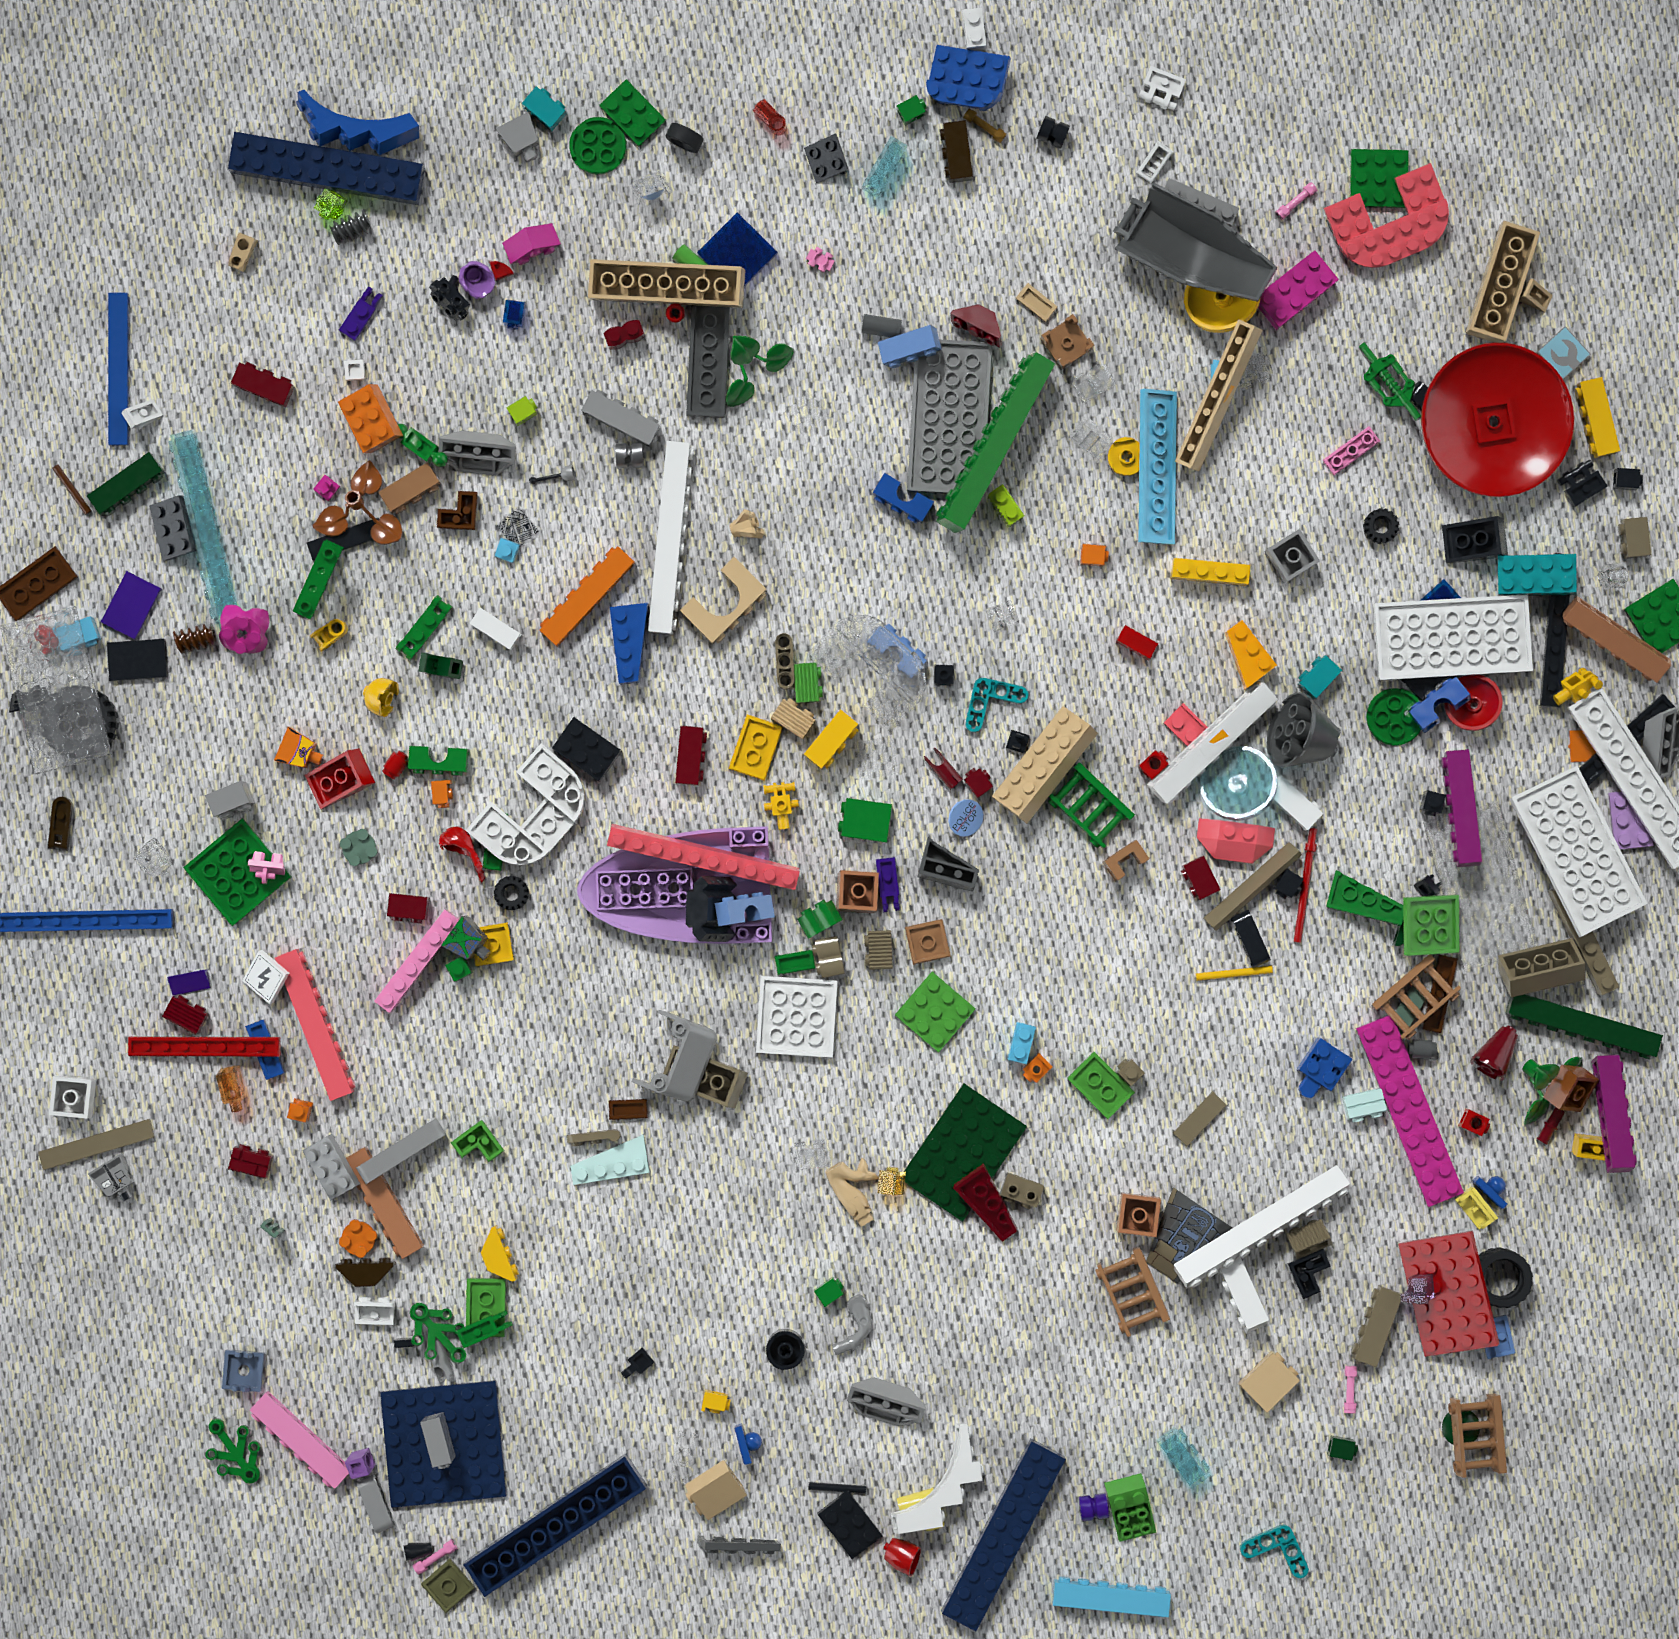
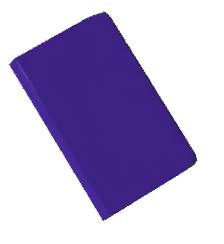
M207 969L167 977L172 995L211 988Z

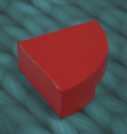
M499 261L489 262L496 281L514 275L508 265Z

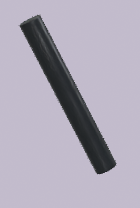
M809 1482L808 1490L833 1492L849 1490L850 1493L866 1494V1486Z

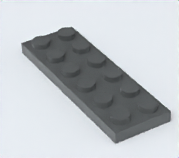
M691 306L686 416L725 418L730 307Z

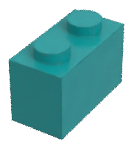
M536 86L521 104L524 109L544 126L553 131L567 115L564 110L566 107L559 100H556V102L550 98L551 94L546 89H539Z
M1326 655L1322 658L1318 656L1311 663L1313 668L1309 672L1305 670L1298 677L1300 680L1298 685L1313 699H1316L1342 671Z

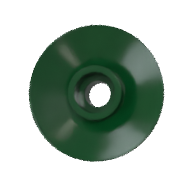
M1472 1411L1461 1412L1462 1423L1479 1422L1478 1417ZM1447 1413L1442 1422V1432L1445 1439L1454 1445L1452 1419L1450 1413ZM1480 1429L1463 1431L1464 1443L1474 1442L1480 1433Z

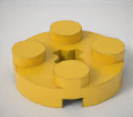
M1123 437L1116 440L1111 445L1107 454L1110 468L1122 476L1136 474L1139 471L1140 443L1131 437ZM1124 452H1127L1129 455H1132V458L1129 459V462H1126L1125 459L1121 458V456L1124 455Z

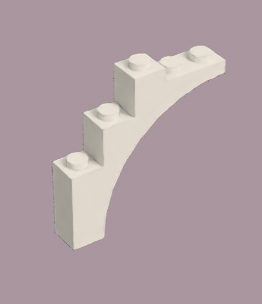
M955 1423L953 1455L948 1469L939 1484L920 1502L906 1509L891 1513L894 1533L902 1534L943 1527L945 1516L941 1507L963 1504L964 1490L960 1484L982 1481V1475L984 1474L983 1466L980 1464V1461L972 1460L974 1451L973 1447L970 1446L971 1429L967 1423Z

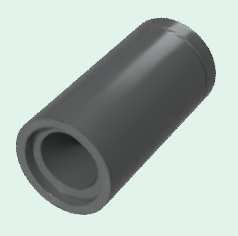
M864 314L861 333L890 338L900 335L902 320Z

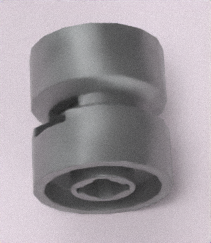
M643 442L632 443L630 446L626 443L615 445L617 469L628 468L629 465H632L633 468L644 467Z

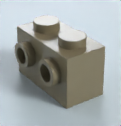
M1007 1172L1000 1195L1003 1196L1002 1199L1013 1203L1016 1200L1021 1202L1020 1206L1032 1209L1033 1206L1037 1208L1044 1185Z

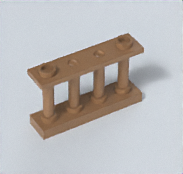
M1431 954L1425 957L1371 1005L1376 1012L1379 1009L1384 1010L1404 1032L1400 1036L1402 1040L1412 1038L1417 1033L1415 1031L1417 1027L1448 1000L1453 1002L1460 996L1459 991L1461 987L1458 985L1453 990L1433 968L1434 965L1432 963L1435 959ZM1423 971L1425 973L1428 972L1446 992L1447 996L1440 1002L1419 981L1418 975ZM1408 984L1413 985L1433 1007L1425 1015L1404 993L1405 990L1403 988ZM1394 996L1399 998L1418 1019L1411 1027L1390 1006L1389 1000Z
M1140 1246L1133 1248L1134 1254H1131V1257L1103 1268L1100 1262L1097 1263L1098 1269H1095L1098 1279H1103L1121 1321L1118 1323L1122 1334L1126 1333L1127 1337L1131 1336L1130 1328L1154 1318H1161L1163 1322L1170 1320V1315ZM1133 1264L1139 1265L1141 1272L1138 1273L1139 1275L1115 1285H1110L1106 1275ZM1146 1282L1149 1288L1146 1290V1293L1118 1304L1114 1293L1137 1283ZM1147 1300H1154L1156 1307L1153 1308V1311L1126 1322L1122 1313L1123 1310Z
M1495 1393L1486 1394L1487 1399L1483 1402L1460 1404V1399L1450 1398L1448 1410L1452 1419L1455 1455L1453 1469L1457 1476L1466 1478V1470L1491 1467L1494 1472L1499 1474L1507 1473L1501 1395ZM1482 1409L1488 1411V1419L1486 1421L1462 1423L1461 1412ZM1487 1428L1490 1430V1438L1488 1440L1464 1443L1463 1431ZM1491 1449L1492 1457L1490 1459L1465 1462L1464 1450Z

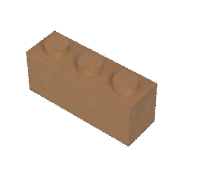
M427 462L378 493L392 514L394 512L399 514L406 509L405 506L411 502L415 504L423 499L422 495L427 492L429 494L436 492L441 483Z

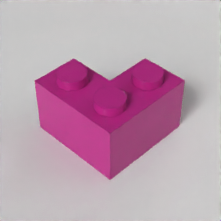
M553 223L525 227L502 244L510 264L519 263V265L528 263L531 257H536L541 253H544V255L553 253L555 251L554 248L561 243Z

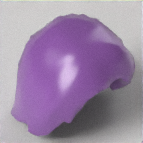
M470 261L460 269L459 283L465 292H468L475 299L485 298L486 295L493 291L495 277L488 266L479 261Z

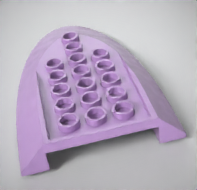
M768 826L707 829L667 835V837L769 861ZM621 849L595 863L583 875L577 888L580 902L590 913L611 926L631 933L691 943L772 942L771 918L748 921L746 912H744L745 922L736 923L730 927L736 935L729 942L698 941L692 934V928L685 925L687 891L694 889V883L701 876L731 877L737 884L731 891L736 897L748 894L749 898H751L752 893L763 892V896L770 895V884ZM673 882H676L680 887L679 891L675 894L669 891V885ZM633 884H638L641 887V892L638 895H633L630 891Z

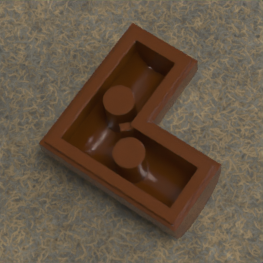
M458 491L457 510L438 509L437 528L475 530L478 492Z

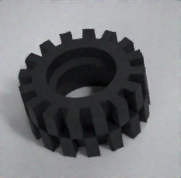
M1378 508L1369 513L1363 524L1364 534L1367 535V538L1378 544L1391 541L1399 531L1398 525H1400L1399 521H1397L1398 517L1393 514L1394 512L1388 511L1386 508ZM1384 519L1388 523V530L1385 533H1378L1374 529L1376 520Z
M506 876L495 885L494 899L503 909L517 910L526 904L529 898V889L521 878ZM508 886H515L518 889L519 896L517 899L510 901L505 898L504 891Z

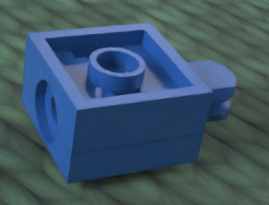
M1317 1037L1297 1067V1070L1306 1075L1298 1088L1300 1094L1304 1097L1312 1098L1317 1094L1321 1086L1332 1091L1353 1059L1322 1038Z

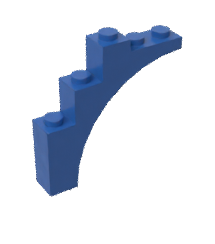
M305 90L297 92V107L301 112L305 113L310 124L309 135L320 147L339 139L342 145H346L349 151L369 143L373 150L375 149L379 155H382L419 139V124L410 113L382 120L350 118L323 107Z

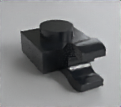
M642 1347L628 1359L630 1365L621 1374L625 1379L635 1371L641 1374L655 1361Z

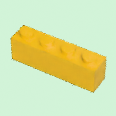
M1599 377L1579 382L1576 385L1577 388H1575V396L1581 402L1579 412L1581 417L1585 418L1584 432L1590 439V444H1588L1590 454L1594 455L1595 459L1620 452L1603 378Z
M1173 558L1170 579L1247 586L1249 584L1250 565Z

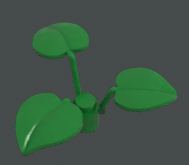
M733 336L730 357L734 364L740 365L744 380L737 379L731 384L726 396V405L728 407L741 405L754 394V385L751 382H747L748 377L743 364L750 363L753 357H756L762 362H767L766 369L768 371L777 372L791 360L794 348L784 343L776 344L767 352V358H763L758 355L760 344L757 340L747 336Z
M1573 1057L1566 1061L1564 1065L1581 1067L1582 1057ZM1533 1059L1528 1060L1524 1064L1522 1071L1530 1077L1529 1081L1533 1083L1534 1088L1540 1095V1099L1534 1101L1530 1106L1524 1121L1525 1125L1540 1119L1548 1110L1550 1102L1543 1098L1544 1095L1541 1090L1546 1088L1557 1077L1560 1071L1558 1065H1539Z

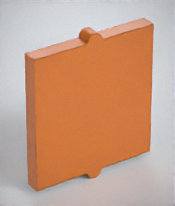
M1582 730L1569 731L1570 744L1568 748H1570V761L1586 762L1596 751Z

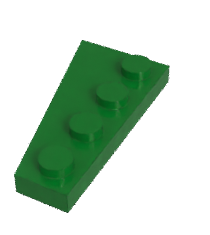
M1337 870L1335 871L1326 905L1327 908L1402 926L1404 920L1402 904Z

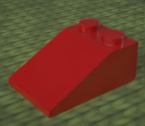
M360 748L347 750L305 774L320 810L375 783Z

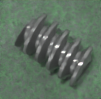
M364 209L362 210V216L355 212V219L347 215V222L343 218H340V224L335 220L333 221V227L330 226V229L338 245L341 244V238L344 242H348V236L354 240L355 233L361 237L362 230L369 234V227L371 229L372 227Z

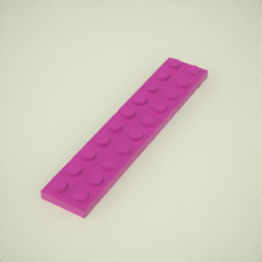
M1387 1015L1355 1028L1378 1086L1382 1089L1384 1101L1427 1207L1464 1193L1404 1042L1400 1038L1401 1035L1396 1023Z

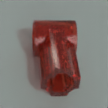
M765 99L759 101L752 109L774 135L780 136L785 134L787 131L785 118ZM776 122L783 123V126L779 129L773 127Z

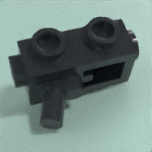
M452 275L449 281L445 277L439 281L435 280L429 286L431 289L430 295L438 305L444 308L450 318L455 321H461L468 315L470 303L455 287L459 278Z

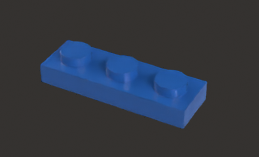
M265 1019L245 1026L249 1037H271ZM257 1057L266 1080L285 1073L279 1057Z

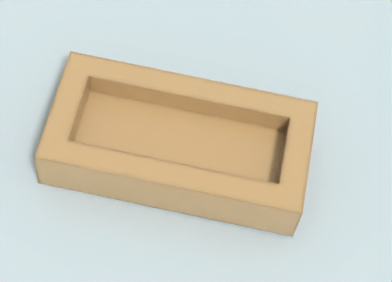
M1029 283L1026 284L1016 297L1020 303L1044 322L1048 320L1058 307Z

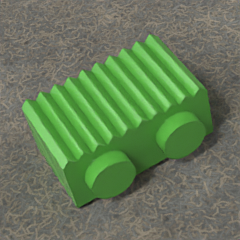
M817 663L794 664L796 703L819 702V698L823 697L822 686H818V678H821V667H817Z

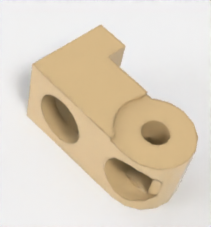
M238 232L228 266L244 272L258 240Z

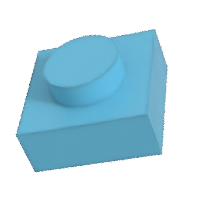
M500 538L495 556L513 563L520 544Z

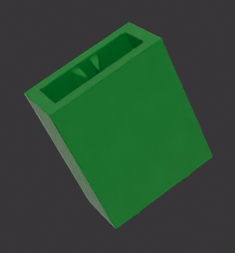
M846 798V802H842L840 813H844L843 821L839 820L838 832H841L842 837L887 843L892 804Z

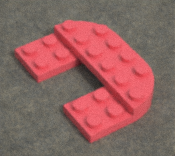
M1431 163L1394 178L1408 215L1375 229L1372 226L1360 193L1323 208L1336 243L1348 260L1363 267H1383L1429 248L1442 236L1447 226L1449 209Z

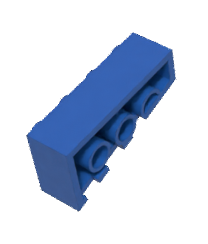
M648 603L610 607L618 682L620 685L639 683Z

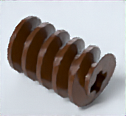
M210 623L209 629L205 624H203L202 630L195 626V632L189 627L187 634H185L183 629H180V635L173 631L176 647L181 654L185 653L186 649L192 652L193 646L196 650H200L201 645L205 649L208 647V643L211 647H214L216 644V634L212 623Z

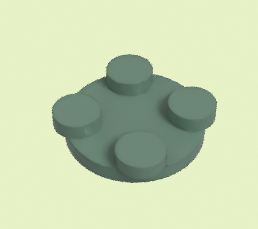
M366 829L354 831L348 834L346 838L340 840L343 854L352 866L365 864L378 853L375 840Z

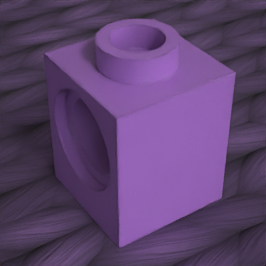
M369 1448L351 1452L345 1461L351 1479L369 1475L376 1465Z

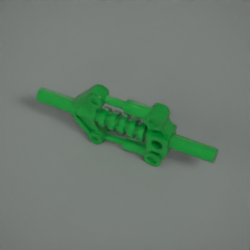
M1365 342L1362 343L1359 348L1371 362L1368 371L1364 374V380L1372 386L1375 392L1379 393L1386 407H1405L1415 421L1419 420L1421 415L1411 403L1415 382L1406 376L1404 369L1397 362V358L1394 355L1389 354L1387 357L1377 359ZM1392 366L1397 374L1401 375L1405 380L1404 389L1398 386L1399 383L1395 382L1396 380L1392 378L1391 373L1389 374L1388 367ZM1378 375L1380 378H1383V382H1386V385L1389 386V389L1392 390L1395 396L1387 397L1383 393L1381 386L1375 380Z

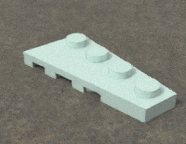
M644 1134L571 1165L573 1185L650 1173Z

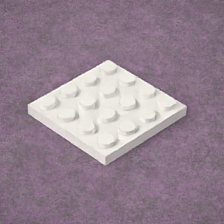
M761 976L756 1053L833 1058L837 981Z

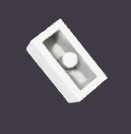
M982 8L963 10L962 18L966 49L986 51Z

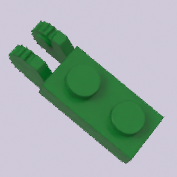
M507 1310L493 1316L490 1315L456 1330L463 1349L513 1325L512 1321L505 1322L498 1327L495 1323V1320L503 1318L508 1314Z

